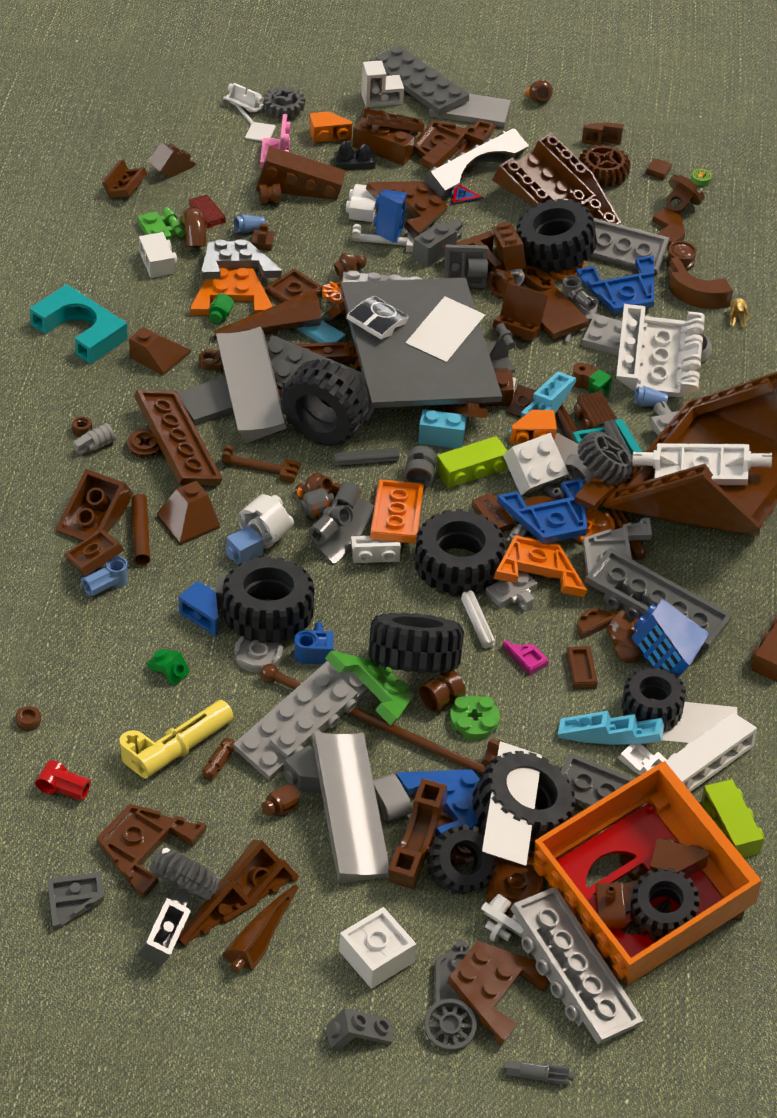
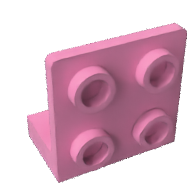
M283 114L281 138H263L260 168L263 166L269 146L287 152L290 150L289 134L291 122H287L286 114Z

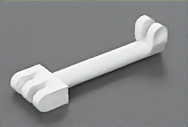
M353 225L352 241L406 246V252H413L415 237L409 232L407 238L400 237L397 243H393L379 235L361 234V225Z

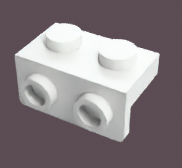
M351 536L353 563L400 562L401 545L399 542L370 539V536Z

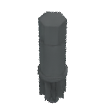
M507 1061L506 1075L562 1085H567L568 1080H574V1072H569L568 1066L550 1063Z

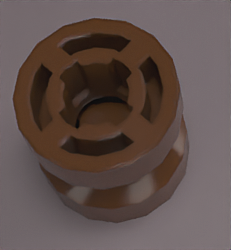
M265 184L259 185L260 205H267L268 202L281 204L280 184H273L269 187Z

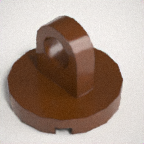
M673 174L670 178L669 185L673 191L666 200V207L679 214L686 209L689 203L694 205L702 203L705 198L703 191L700 193L697 191L698 187L694 182L683 175L677 176ZM678 199L682 204L679 207H673L671 202Z

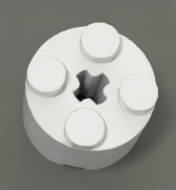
M262 494L239 512L241 518L238 522L241 529L250 525L263 538V548L268 549L290 531L294 525V520L282 506L283 502L280 497Z

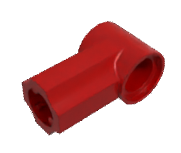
M49 760L35 780V785L45 794L52 795L55 792H59L81 801L82 799L85 800L88 795L91 779L67 771L66 767L58 761Z

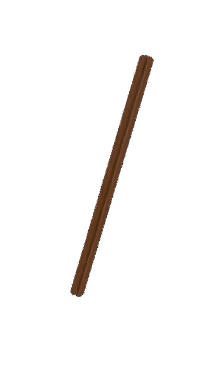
M562 403L555 413V417L566 437L574 441L572 433L578 430ZM607 508L618 529L622 528L624 524L630 523L624 511ZM629 540L630 551L636 560L644 559L646 557V550L641 541Z

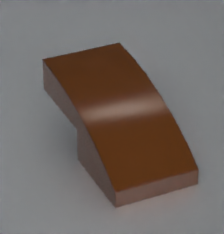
M586 124L583 127L581 143L596 144L598 146H601V141L621 144L624 124Z
M597 477L587 483L576 494L575 503L595 511L617 486L608 484L605 480L601 481Z

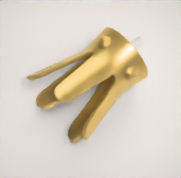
M737 298L730 303V326H734L736 316H738L741 327L745 328V313L748 319H751L748 313L746 301Z

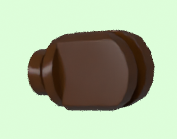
M288 784L269 793L266 801L262 803V810L265 815H284L297 808L300 798L298 789Z

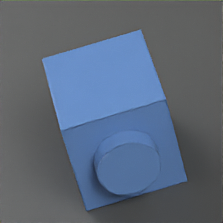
M249 525L227 536L226 554L229 559L234 560L238 565L245 560L249 562L251 558H259L263 555V538Z

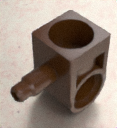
M623 883L596 884L595 901L598 916L608 929H625L626 914Z

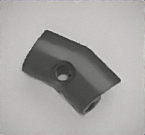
M347 481L342 482L332 506L325 508L323 516L309 529V535L314 544L331 564H335L351 549V536H362L374 510V505L359 497L361 489Z

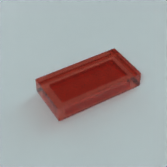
M207 194L189 199V206L198 209L203 214L207 228L226 222V216Z

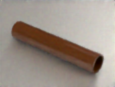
M135 494L131 498L134 562L137 565H146L151 560L148 502L144 494Z

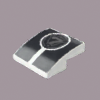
M373 296L357 305L347 315L346 319L379 339L392 336L396 327L406 324L409 316Z

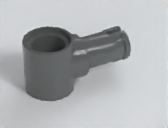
M567 276L563 279L562 293L572 303H579L587 311L593 310L596 307L597 301L589 296L586 290L581 287V279L579 277Z

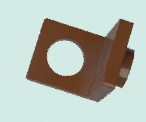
M518 384L508 412L521 417V412L534 401L533 393L537 390Z

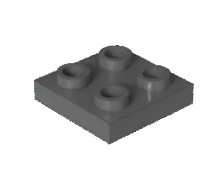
M446 245L444 278H466L468 287L485 288L488 272V247L484 245Z

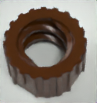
M79 416L72 421V432L76 437H81L86 432L92 431V422L89 418Z

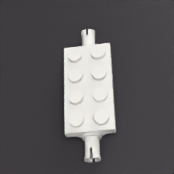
M657 443V450H654V452H633V466H653L655 468V478L705 463L713 474L711 479L717 485H748V470L751 467L772 468V453H751L749 451V444Z

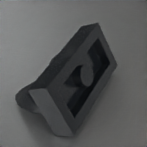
M345 141L338 151L334 152L336 168L343 170L375 169L374 152L367 144L362 145L358 151H353L350 144Z

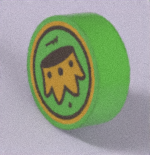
M695 169L692 172L691 181L697 186H707L711 182L712 175L706 169Z

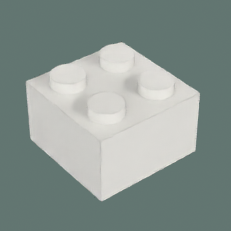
M551 433L513 446L503 454L521 496L541 489L546 485L557 483L569 474Z

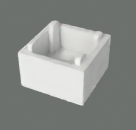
M382 907L340 933L339 952L372 989L415 962L416 943L390 913Z

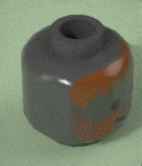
M324 488L305 493L303 500L300 501L305 517H309L313 521L319 520L323 516L325 508L332 506L334 496L332 493L328 494Z

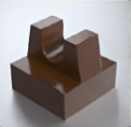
M260 223V230L254 229L251 243L259 250L272 251L275 232L268 231V224Z

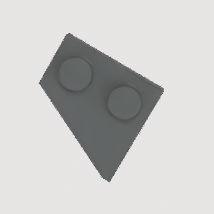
M101 872L47 879L53 930H58L104 901Z

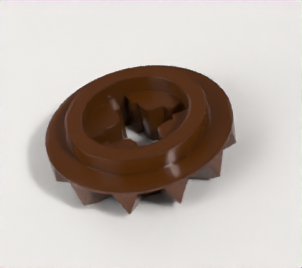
M142 429L135 431L127 439V448L130 449L131 454H137L138 458L142 455H146L148 458L150 454L157 455V452L161 451L151 430Z

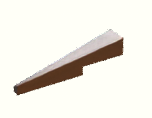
M314 290L214 330V339H217L216 334L236 333L260 326L264 335L276 334L279 329L320 326L322 317L319 299Z
M253 839L219 882L215 895L202 904L181 931L177 941L183 946H187L190 941L202 934H207L220 923L227 922L259 903L260 899L270 893L279 891L287 883L297 880L299 875L284 859H279L263 840Z

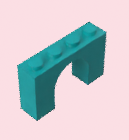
M68 284L29 308L31 325L44 334L70 320H84L93 324L92 327L75 337V354L89 364H92L128 340L127 323L123 319L118 318L109 310L101 307Z

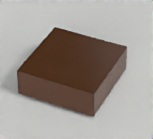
M653 158L646 169V174L664 180L670 172L672 164Z

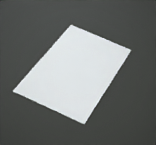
M444 297L406 343L447 362L485 314L448 297Z
M685 702L681 720L677 722L674 728L670 726L668 731H663L662 740L683 743L693 742L702 736L706 730L715 727L722 719H726L733 713L737 714V707Z

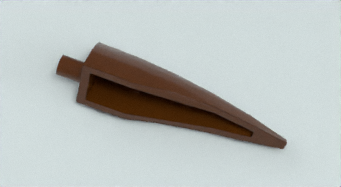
M297 884L277 897L252 919L223 952V957L232 963L230 968L233 972L239 973L242 968L253 970L266 953L282 916L298 890Z

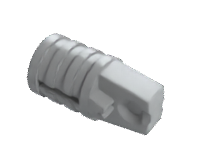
M105 423L92 431L86 432V434L75 440L74 449L78 455L93 450L96 451L116 440L115 434L111 426Z

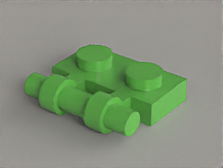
M169 207L162 210L164 214L162 216H159L157 211L138 216V224L145 235L163 232L166 240H170V242H172V236L177 235L179 238L185 235L184 226L180 221H177V215Z

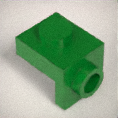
M158 650L146 662L150 671L165 673L171 685L178 683L190 672L182 653L178 651Z

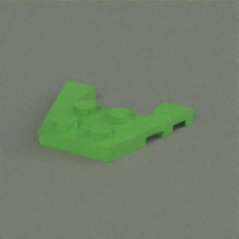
M330 651L325 657L340 674L353 672L382 702L376 711L390 726L396 722L413 697V694L408 690V685L404 681L397 679L391 673L392 669L389 667L375 664L371 659L336 651Z

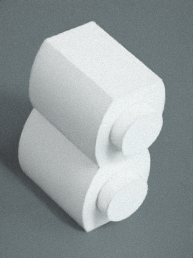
M355 184L354 189H350L349 201L346 203V213H349V219L373 222L377 209L375 207L376 199L366 190L367 185Z

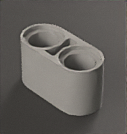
M394 773L373 780L378 809L385 821L388 822L412 813L410 799Z

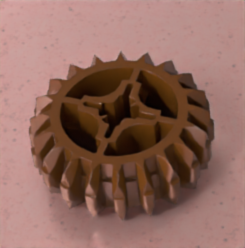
M595 144L594 147L588 146L587 149L583 150L578 158L594 174L599 185L604 186V188L606 186L613 187L614 184L620 185L621 182H625L630 173L631 164L628 155L624 154L623 150L619 151L618 147L612 148L611 145L604 146L602 144V146H598Z

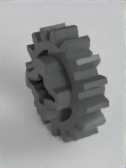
M276 86L275 90L269 89L268 93H265L263 106H265V111H269L270 115L275 113L276 117L283 114L294 117V114L300 115V111H304L305 97L303 93H299V89L292 90V87L286 89L285 86L280 88Z

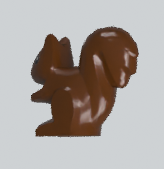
M621 610L611 620L606 633L615 645L616 656L625 663H634L641 657L640 650L631 638L636 631L633 626L638 618L629 623L624 619L625 611Z

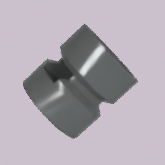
M416 446L410 449L404 473L406 482L423 483L424 488L432 484L437 461L435 451L426 446Z

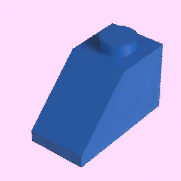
M197 580L178 597L179 613L216 636L218 634L216 592L210 586H206Z

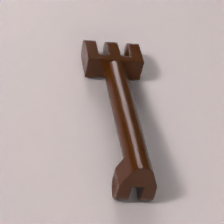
M226 445L222 454V463L280 474L279 481L288 483L295 482L300 468V463L293 460L285 459L283 465L233 456L234 448L231 445Z

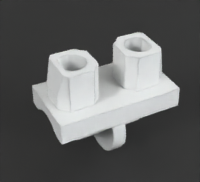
M497 894L490 904L485 902L481 908L485 915L498 922L494 924L488 921L485 925L487 929L492 931L490 940L496 942L500 937L509 941L511 934L505 931V928L520 937L524 932V929L514 915L512 918L505 915L511 902L500 894Z

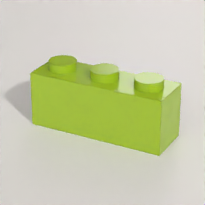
M495 436L438 454L436 472L448 488L462 485L463 483L508 469V465L503 457L507 449L498 437Z
M733 779L704 786L701 803L705 811L743 858L760 854L762 843L764 842L763 831L757 827L753 812L750 808H747L743 800L742 791L736 787Z

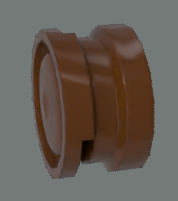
M675 241L669 245L666 263L670 266L671 258L679 257L685 269L689 271L694 266L697 249L689 242Z

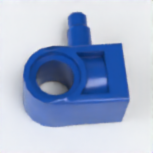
M317 622L314 631L303 630L298 632L294 639L295 659L301 664H324L327 662L325 657L330 651H333L334 631H324L323 624Z

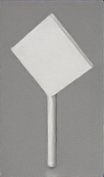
M236 105L238 110L251 124L245 139L263 142V138H271L276 125L254 122L241 106Z

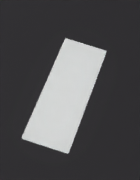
M504 742L499 743L498 756L502 758L504 757L503 753L512 752V754H516L515 751H524V754L531 752ZM517 768L508 774L507 787L511 795L519 803L534 809L540 772L530 768ZM490 799L482 851L526 866L532 825H528L524 819H521L520 822L513 819L514 814L511 812L504 813L501 810L503 807L501 803L495 804Z

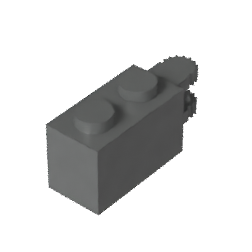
M454 219L448 223L441 221L415 237L412 258L425 267H429L445 257L443 246L455 245L456 241L461 238L462 233L459 229L462 228V221L459 219Z
M178 889L170 899L166 898L157 911L137 954L138 956L160 967L163 966L171 955L191 911L186 908L190 897L188 891Z

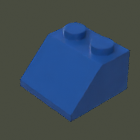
M383 189L381 194L376 197L375 207L379 209L378 215L374 216L373 227H376L377 235L393 243L398 242L403 232L406 192Z

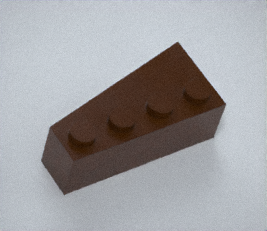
M269 146L256 191H259V185L265 184L269 187L273 184H280L281 194L337 200L346 170Z

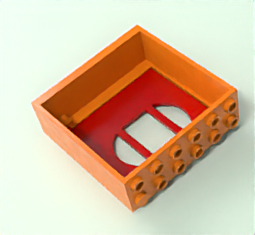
M665 760L536 839L535 852H533V866L537 874L547 879L550 889L553 887L557 888L588 937L596 944L595 947L602 958H606L611 964V971L618 980L622 979L627 986L757 903L762 881ZM657 838L663 840L667 838L673 839L679 844L687 846L698 845L704 850L709 851L707 866L685 878H691L693 880V887H697L699 891L700 903L697 916L665 937H656L654 941L649 939L650 934L648 933L644 936L643 934L625 933L621 929H608L598 916L596 901L593 897L596 884L614 883L641 865H644L650 871ZM614 853H625L636 857L592 886L588 887L586 885L590 868L600 858ZM657 897L650 902L651 906L656 908L669 899L671 902L670 913L680 908L673 899L668 897ZM630 913L626 915V926L634 921Z

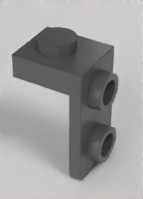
M344 1008L326 1025L331 1050L340 1051L354 1037L387 1045L394 1042L390 1020L385 1017Z

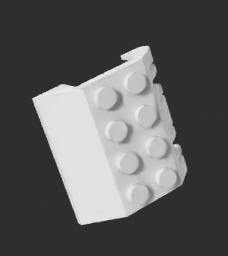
M624 304L616 379L634 392L637 387L647 386L670 397L679 398L698 391L700 375L695 370L700 369L703 337L699 333L704 331L705 315L688 311L687 321L645 316L646 306Z

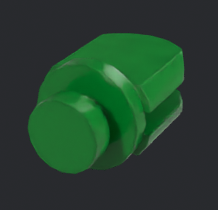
M220 293L215 297L209 307V319L211 322L218 324L227 319L234 306V301L230 296Z

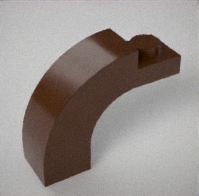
M679 257L671 258L670 266L667 269V275L670 279L668 289L676 298L699 308L719 309L730 307L733 290L725 278L715 280L698 279L687 272Z

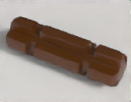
M229 738L222 740L220 743L221 747L216 749L208 761L209 763L202 770L204 778L210 781L215 779L218 771L222 769L230 757L229 755L234 751V740Z

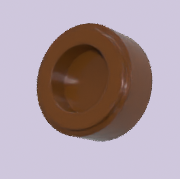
M22 707L16 713V725L23 731L35 730L41 724V713L35 707Z

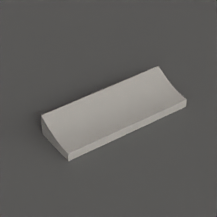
M261 326L242 332L216 334L237 428L244 442L248 443L286 429L287 425L282 412L276 380Z
M314 732L313 747L338 884L389 877V862L364 733L328 734Z

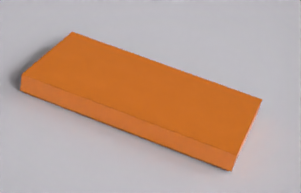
M382 479L378 481L370 539L416 544L423 497V483Z

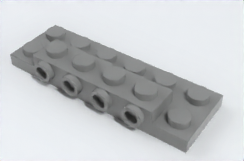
M327 661L233 744V749L270 781L284 768L285 759L309 744H313L314 732L323 733L328 727L330 729L339 722L340 716L345 712L350 713L357 705V701L370 689L353 672L340 674Z
M556 887L512 905L510 909L524 929L521 935L522 947L525 952L532 953L536 959L537 971L543 976L546 975L550 981L551 992L554 997L561 998L566 1006V1016L570 1021H575L579 1027L585 1024L598 1045L641 1025L644 1020Z

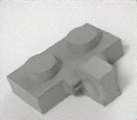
M518 571L517 583L500 580L486 588V595L500 609L510 603H517L527 612L533 608L534 597L531 595V592L537 590L538 583L528 573Z

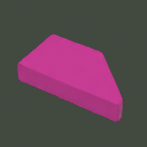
M510 641L502 643V648L529 676L547 667L549 664V659L535 645L524 643V646L511 644Z

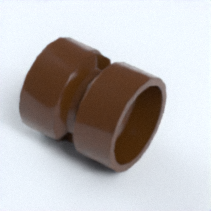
M455 670L445 673L441 672L436 675L437 679L431 678L420 684V697L430 711L438 712L448 706L449 702H455L458 697L465 695L464 682Z

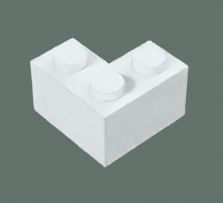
M382 60L363 62L361 94L365 106L375 107L403 104L404 86L400 75L386 76Z

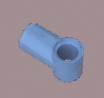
M115 556L106 562L105 567L81 578L85 592L89 596H94L110 587L120 588L125 586L128 582L127 561L123 557Z

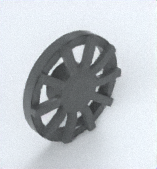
M443 999L436 1002L428 1010L424 1028L430 1042L441 1050H461L471 1042L475 1035L476 1018L471 1008L464 1002L456 999ZM445 1005H454L453 1011L447 1012ZM458 1006L466 1011L461 1016L456 1014ZM439 1007L442 1008L444 1014L442 1017L434 1012ZM433 1016L440 1023H429L430 1017ZM469 1016L471 1024H464L462 1020ZM430 1028H440V1030L432 1035ZM461 1028H471L470 1035L468 1036L462 1032ZM442 1034L445 1035L443 1043L436 1040ZM459 1034L465 1040L458 1043L456 1035ZM449 1037H452L454 1045H447Z

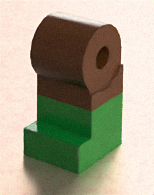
M580 362L573 366L572 377L576 378L575 387L583 388L590 393L601 391L604 396L611 391L612 376L587 363Z

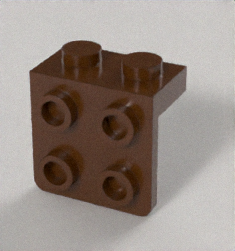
M509 284L506 288L500 316L494 320L492 328L496 329L498 324L504 323L507 330H510L512 334L518 335L519 339L525 341L533 340L539 335L548 299L547 294L515 284Z

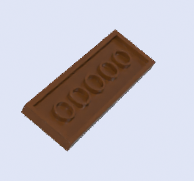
M136 390L134 397L178 484L187 485L197 481L200 485L220 486L223 478L177 391Z

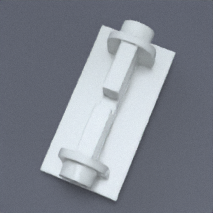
M236 83L229 84L228 91L230 92L223 97V99L230 101L231 104L242 106L249 112H257L265 107L262 104L264 98L261 94L248 89L245 95L246 88Z

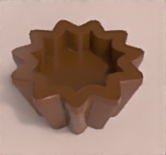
M500 269L490 272V277L487 278L489 282L488 288L491 289L492 295L496 294L497 298H504L507 286L516 283L514 276L510 272Z

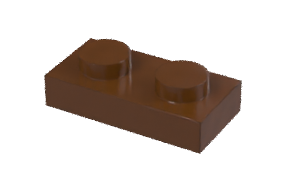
M478 403L445 405V412L461 414L465 417L487 418V409L479 408Z

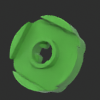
M458 697L451 708L450 725L455 732L457 730L462 733V737L468 740H484L490 737L494 730L496 732L499 726L500 713L491 697ZM476 715L478 716V720L475 721L470 716Z

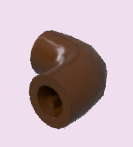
M188 208L180 215V222L186 229V247H206V225L203 214L198 209Z

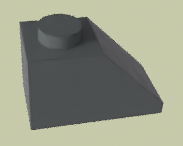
M308 745L285 759L284 778L290 785L293 784L301 792L322 794L315 752Z

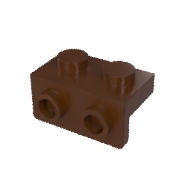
M119 160L102 180V184L109 198H128L133 194L135 188L142 183L147 172L144 167L128 169L125 161Z

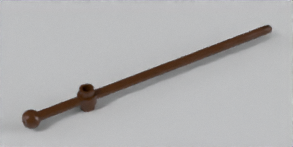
M274 664L264 665L260 672L261 679L267 683L276 681L293 690L302 684L293 678L279 673L278 668ZM357 707L350 713L345 712L464 768L472 769L475 773L482 775L486 769V766L394 724L390 726L385 720Z

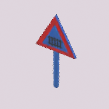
M459 184L454 192L448 195L453 196L452 204L483 198V196Z

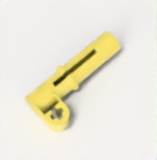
M218 700L176 729L170 728L167 730L166 735L155 743L139 731H127L119 739L122 762L138 775L147 779L179 756L185 757L191 748L234 719L232 709L225 701Z

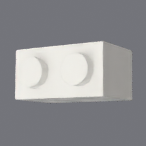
M164 233L139 236V252L150 278L175 274L177 256L175 252L172 253L171 242L166 240Z

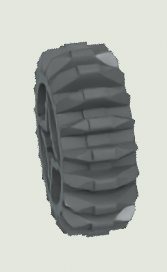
M591 431L578 445L577 452L580 460L583 461V465L587 466L589 471L598 476L601 481L605 480L608 484L617 486L623 481L626 482L635 470L633 457L629 455V451L618 440L613 439L611 435L607 436L604 432Z
M159 848L157 853L154 854L149 867L154 875L179 889H185V891H188V894L205 901L210 900L215 895L220 882L219 877L211 872V870L168 848Z

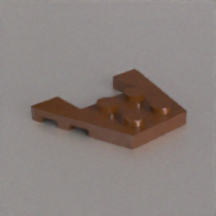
M363 106L362 115L366 116L367 124L390 127L398 131L399 129H404L407 133L418 134V132H423L424 123L421 119L400 114H390L383 110H372L370 107Z
M431 120L415 140L413 151L423 158L443 139L454 144L457 148L465 139L483 145L490 138L492 130L484 128V131L476 130L475 126L462 128L456 127L454 123Z
M423 181L368 182L366 190L375 199L377 195L381 194L383 189L407 193L405 209L414 218L407 220L404 228L413 237H417L423 231H426L432 222H436L448 208L442 199Z
M129 804L97 837V844L140 897L144 899L159 883L158 876L140 865L169 834H173L193 846L207 831L205 823L197 821V824L186 822L183 817L175 816L171 818L161 815L160 811Z
M529 851L526 866L495 856V861H498V865L493 869L495 874L490 879L486 902L490 903L497 894H500L511 902L506 912L514 915L510 909L514 903L541 893L544 876L537 874L533 866L534 854H530Z
M477 941L451 973L447 982L462 1001L469 1007H472L479 1015V1021L485 1028L489 1027L495 1035L496 1042L503 1046L515 1030L517 1023L496 1010V1005L519 976L542 991L545 990L550 981L546 975L539 974L536 969L535 960Z

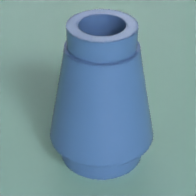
M240 214L234 218V229L236 233L240 234L253 232L254 229L260 230V223L265 224V218Z
M647 386L637 387L635 391L634 403L639 404V407H654L659 402L662 404V401L666 403L668 401L667 394Z

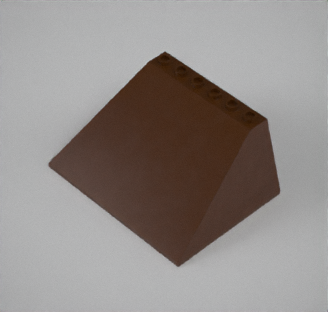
M777 372L687 401L646 450V452H654V450H657V443L749 444V451L751 453H772V468L751 467L748 470V485H717L711 479L713 474L705 463L655 478V468L653 466H634L635 470L630 475V478L626 482L623 481L618 484L604 501L603 506L615 510L735 532L756 531L760 529L764 524L763 521L774 511L773 508L777 504Z

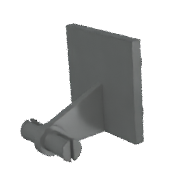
M500 323L496 326L500 334L496 343L487 344V349L493 368H509L512 373H515L516 369L508 356L509 350L515 348L516 343L512 339L511 331L507 330L504 323Z

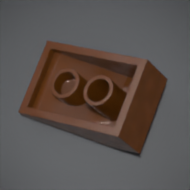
M85 469L55 530L81 541L86 540L101 529L108 533L124 514L134 493L124 482Z

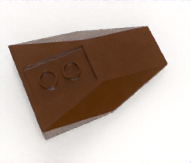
M552 132L538 140L534 150L516 161L512 157L501 164L492 179L493 182L533 206L540 202L545 203L546 200L551 199L552 201L557 199L568 201V199H571L576 203L580 202L591 211L593 218L619 225L621 223L594 174Z

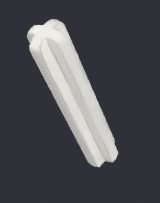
M463 592L461 600L482 647L485 649L488 647L492 648L495 639L474 592Z

